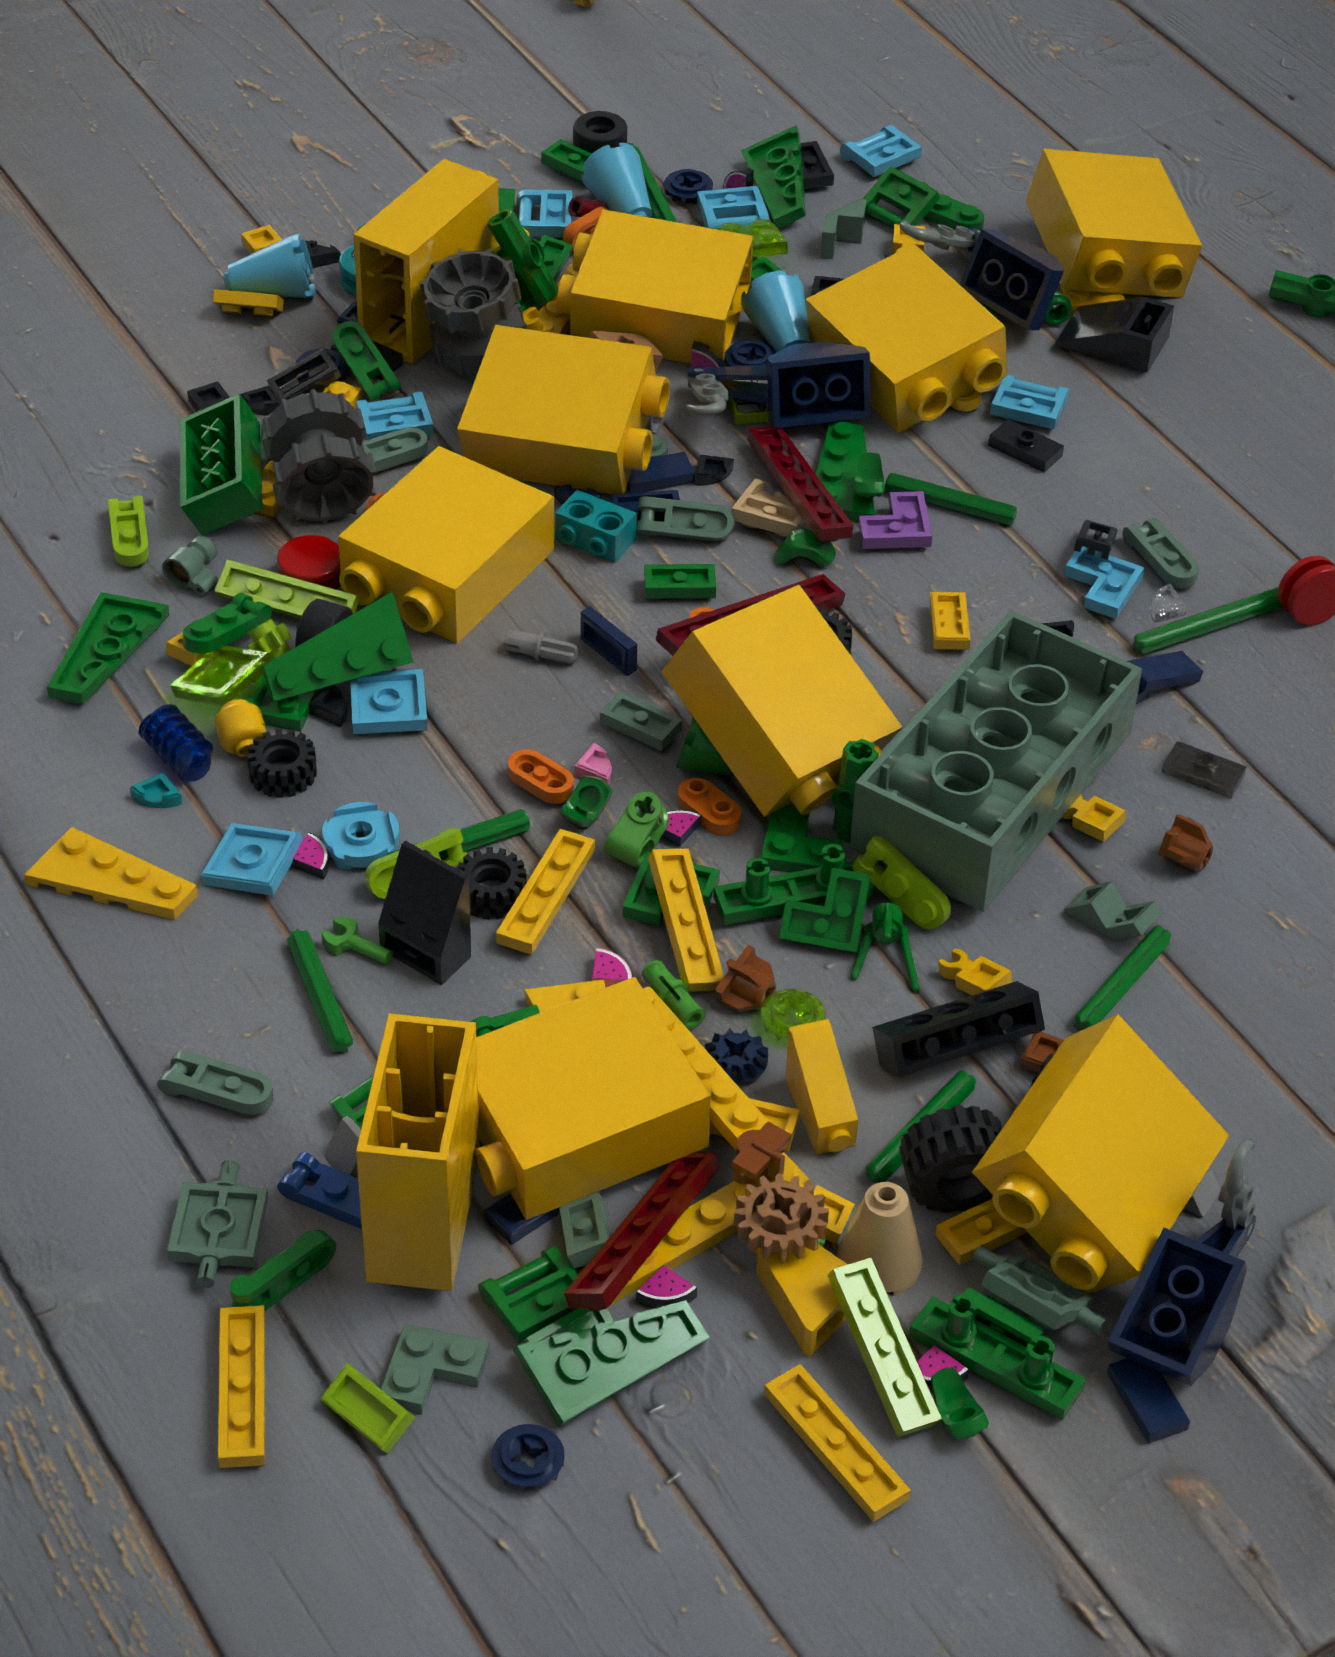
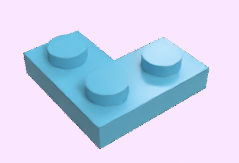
M1083 546L1080 552H1074L1066 564L1064 576L1092 585L1085 596L1083 608L1117 619L1142 580L1144 567L1110 555L1107 560L1102 559V553L1098 551L1095 552L1094 556L1088 555V548Z

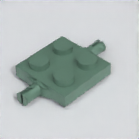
M229 1160L222 1162L218 1181L208 1183L183 1182L167 1248L168 1261L200 1264L196 1283L205 1288V1282H207V1288L214 1286L218 1266L255 1267L268 1203L267 1188L246 1187L236 1183L240 1166L233 1160H231L230 1168Z
M980 1245L974 1252L972 1261L989 1269L981 1286L992 1292L993 1298L999 1303L1019 1308L1030 1315L1029 1318L1033 1323L1045 1329L1056 1330L1069 1322L1081 1324L1096 1335H1100L1108 1321L1107 1318H1103L1090 1310L1096 1298L1095 1296L1084 1290L1067 1285L1054 1272L1024 1254L1015 1258L1001 1257L984 1247V1245Z

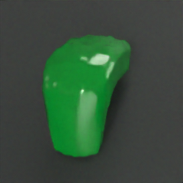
M871 452L861 453L854 480V493L864 498L880 497L885 492L880 454Z
M798 529L793 530L777 549L774 558L778 565H782L795 557L803 556L824 568L833 562L836 552L833 543L819 541L812 530Z
M583 776L566 804L560 809L561 813L570 823L585 829L598 819L613 791L602 778Z
M946 1367L935 1372L931 1376L935 1404L942 1418L941 1423L950 1436L957 1440L962 1438L968 1439L976 1434H980L983 1429H987L989 1422L984 1410L967 1389L954 1367Z

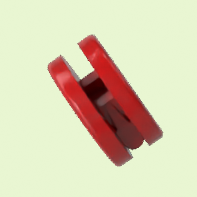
M304 535L289 540L280 548L277 555L278 574L336 590L341 586L339 545L333 540L319 535Z
M1316 555L1301 559L1287 570L1278 587L1279 603L1300 624L1317 625L1335 615V566L1326 557Z

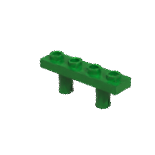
M828 844L821 851V867L769 876L770 866H768L767 860L753 858L746 864V881L715 886L713 898L724 925L781 915L784 913L786 899L825 906L831 868L855 872L852 868L854 861L845 862L844 849L837 844ZM871 881L867 898L873 897L874 885Z
M958 1294L953 1297V1301H950L949 1305L933 1296L930 1298L910 1325L909 1337L929 1348L933 1345L937 1346L971 1371L1061 1420L1065 1418L1083 1392L1086 1379L1052 1361L1055 1351V1345L1052 1340L1045 1336H1035L1030 1340V1344L1028 1343L1027 1347L975 1320L977 1303L969 1295Z

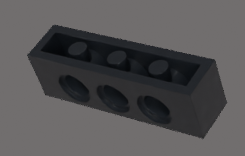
M1015 981L874 1026L872 1029L879 1065L900 1077L1045 1030L1039 992Z

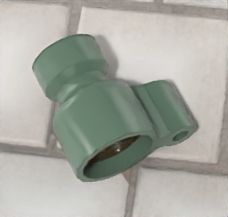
M198 535L189 542L187 547L177 548L162 563L163 573L167 580L176 587L183 589L191 587L197 595L204 596L217 584L216 575L205 566L216 557L217 549L209 538Z

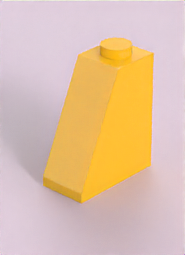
M829 1019L789 1027L785 1082L796 1108L800 1110L799 1115L816 1155L831 1151L839 1152L856 1146L858 1116Z
M819 1244L815 1251L804 1247L803 1258L798 1259L793 1252L787 1253L785 1262H781L778 1253H772L768 1259H764L763 1249L759 1247L755 1250L757 1254L756 1275L802 1352L811 1357L846 1321L828 1274L832 1269L848 1264Z

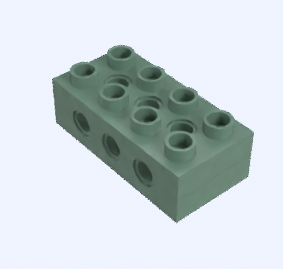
M1010 610L856 781L850 848L865 854L867 852L866 845L875 835L881 836L889 841L944 894L956 902L967 904L984 912L1131 734L1142 668ZM879 860L885 867H888L885 862Z

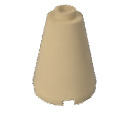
M880 1182L872 1185L866 1191L838 1246L837 1257L847 1264L872 1258L886 1292L893 1291V1296L902 1294L915 1284L921 1274L923 1255L906 1191L895 1183Z

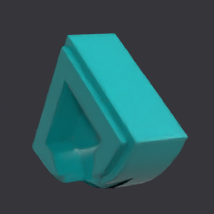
M164 772L130 787L131 797L138 803L148 807L170 808L183 804L181 793Z

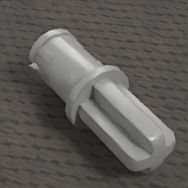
M510 628L505 638V644H509L505 645V651L533 656L537 661L545 658L573 664L578 653V647L574 643L547 638V634L542 632L536 635Z

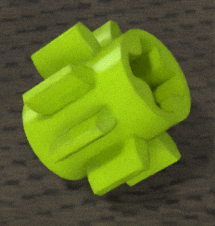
M269 619L248 633L253 641L247 644V647L256 660L261 657L278 658L291 650L286 641L290 640L292 635L283 622L276 626L273 620Z

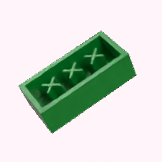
M240 393L180 419V508L201 535L213 530H219L231 522L243 517H249L263 509L260 421Z

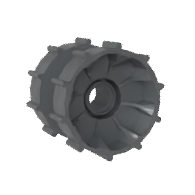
M487 249L485 252H463L458 250L457 254L449 256L438 263L432 262L433 268L428 272L425 280L419 282L428 321H435L434 324L429 325L438 364H445L449 368L458 371L459 376H463L465 373H478L495 325L527 329L523 319L521 304L515 305L516 301L521 300L518 280L515 278L512 260L505 261L501 257L492 254L491 249Z
M311 389L308 394L299 395L289 400L283 398L281 400L282 404L273 411L270 417L263 418L266 438L262 442L267 461H274L273 466L277 482L273 484V490L277 505H283L288 512L293 514L295 521L302 518L311 521H323V524H327L328 520L340 518L350 513L356 515V510L365 503L369 496L376 495L373 476L377 474L372 453L366 454L364 451L361 432L365 431L366 428L361 409L355 410L345 400L344 393L339 395L317 393L315 389Z

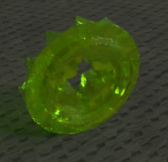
M785 989L773 993L764 1001L761 1008V1020L764 1022L765 1031L775 1033L779 1041L784 1037L788 1038L789 1027L825 1020V1009L821 1001L813 994L799 989ZM790 1009H794L798 1022H790L788 1017Z

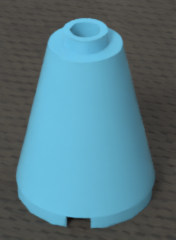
M619 143L621 147L611 148L610 145H606L593 152L584 162L583 168L585 171L583 175L581 174L584 185L598 200L603 201L610 211L651 218L652 211L640 156L635 148L627 143Z
M293 234L229 264L228 272L223 274L226 289L230 291L279 295L281 298L314 297L316 293L315 283L309 284L308 278L313 274V267L304 239L301 240L302 234Z
M778 270L754 279L751 282L752 288L746 294L745 291L742 293L741 305L745 314L773 349L778 352L790 345L810 343L804 286L798 275L794 274L793 277L787 275L786 271Z

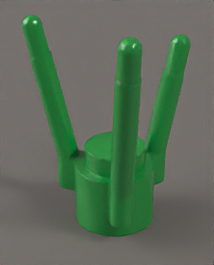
M882 903L873 909L872 922L865 925V935L850 977L852 980L858 978L873 938H876L877 941L883 944H891L898 939L900 940L911 988L914 992H918L920 987L908 939L909 928L903 925V911L898 905Z

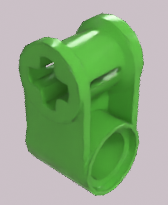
M643 791L635 794L630 799L621 818L612 828L606 839L605 854L639 869L645 853H651L652 849H655L669 824V815L665 808L662 807V803L656 794Z

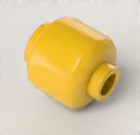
M237 699L225 703L215 716L214 725L222 749L239 757H247L249 745H254L253 740L257 736L263 740V733L267 732L259 707L246 700Z

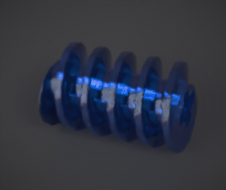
M163 705L143 719L139 726L138 734L182 781L193 782L206 775L211 766L213 744L205 738L200 730H197L196 726L181 713L176 705Z

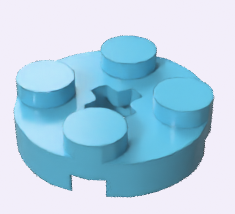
M370 802L349 803L336 809L334 817L329 822L326 819L322 826L323 842L328 850V856L334 859L335 866L342 870H349L354 867H368L373 861L386 856L388 852L396 850L400 842L399 823L395 815L387 810L388 815L383 811L377 810V804ZM364 832L366 837H356V833Z

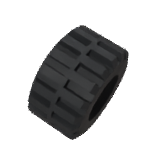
M959 1105L950 1109L942 1108L936 1110L934 1114L923 1116L920 1118L919 1123H914L907 1129L908 1133L904 1134L900 1140L899 1153L912 1197H915L916 1202L920 1206L926 1205V1208L932 1211L939 1209L942 1212H952L953 1210L965 1211L993 1198V1194L972 1173L1002 1130L1001 1122L997 1116H993V1112L987 1109L980 1110L978 1106L964 1108L963 1105Z

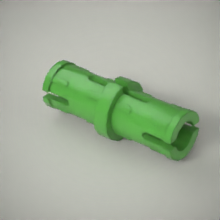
M654 960L648 963L642 970L641 976L648 982L687 1029H694L699 1026L705 1019L706 1013L688 994V986L682 980L675 979L661 960ZM669 989L674 993L677 999L672 995Z

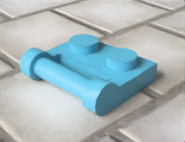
M893 125L881 128L879 133L855 143L849 141L840 146V153L845 161L852 160L873 177L885 173L890 166L897 168L920 158L922 147Z
M758 186L697 191V204L706 228L723 231L756 227L758 230L769 229V215Z
M525 189L517 194L518 220L523 228L531 233L530 239L533 236L542 237L543 235L553 238L563 237L564 229L568 224L572 223V216L569 214L568 206L573 198V190ZM534 205H541L540 221L531 220V211Z
M1007 374L1008 376L1002 379L991 403L990 415L1033 424L1037 427L1055 429L1063 408L1067 405L1070 388L1059 386L1057 389L1018 380L1015 375Z
M422 391L413 392L409 397L368 403L366 400L355 402L356 409H361L366 428L363 432L366 440L404 428H418L424 431L426 435H434L433 422Z

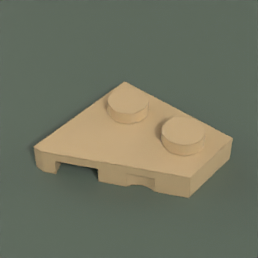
M756 478L731 508L734 521L742 523L749 528H761L774 532L781 537H787L793 530L802 529L806 524L788 497L780 492H776L772 496L763 490L764 482Z

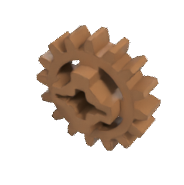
M782 1174L776 1175L775 1182H769L764 1176L759 1177L758 1188L747 1184L745 1186V1196H738L736 1199L734 1226L738 1227L737 1237L739 1240L748 1239V1250L750 1252L759 1247L762 1248L764 1259H768L772 1253H778L781 1262H785L787 1253L791 1252L798 1259L803 1258L804 1247L815 1251L818 1247V1239H825L829 1209L824 1208L825 1197L823 1194L814 1195V1184L812 1183L804 1187L799 1186L798 1176H794L790 1182H784Z

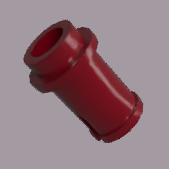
M575 196V199L572 198L569 202L568 211L571 216L582 217L598 207H604L607 210L608 208L603 201L595 200L592 202Z

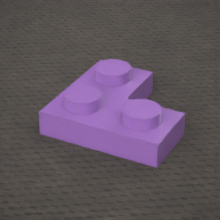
M923 491L889 492L888 504L890 515L859 516L858 528L862 549L932 546V531Z

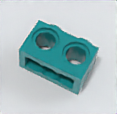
M576 490L555 512L556 540L616 563L636 540V512L582 491Z

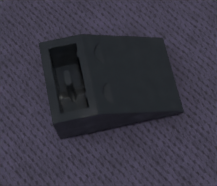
M1138 297L1079 306L1058 337L1056 346L1066 348L1072 352L1090 355L1102 361L1120 364L1133 370L1148 372L1169 338L1174 305L1146 297Z
M405 840L401 844L378 922L379 943L381 946L393 951V958L440 985H443L471 958L469 875L465 874L460 868L451 866L434 857L429 851L420 849Z

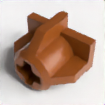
M1177 814L1172 828L1165 833L1158 855L1170 859L1194 872L1203 870L1208 864L1213 853V845L1203 825L1189 817L1186 818Z
M747 945L736 961L733 959L726 961L728 972L715 989L717 1002L738 1013L766 1007L772 1000L776 990L771 963L756 956L755 948Z
M769 1121L760 1130H749L741 1134L737 1140L736 1157L731 1164V1167L734 1168L733 1180L740 1184L759 1185V1177L764 1176L770 1181L775 1180L777 1174L783 1175L785 1156L780 1154V1152L790 1142L792 1134Z

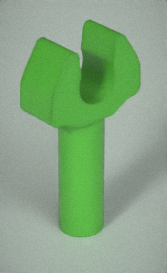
M333 918L334 931L340 934V936L325 930L321 931L323 946L328 953L334 956H339L341 953L352 949L384 965H388L393 957V951L359 936L358 922L352 918Z

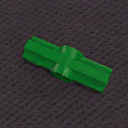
M508 208L490 218L487 225L503 251L502 259L505 261L512 260L515 276H518L533 303L540 306L556 297L558 286L544 264V250L536 239L528 237L514 211H510Z
M1276 270L1270 287L1269 298L1303 306L1304 312L1314 317H1324L1329 315V313L1335 314L1334 278L1325 274H1314L1307 278Z
M864 739L848 741L843 748L839 785L832 795V803L835 807L833 830L837 833V839L850 843L855 783L879 755L874 748V743Z

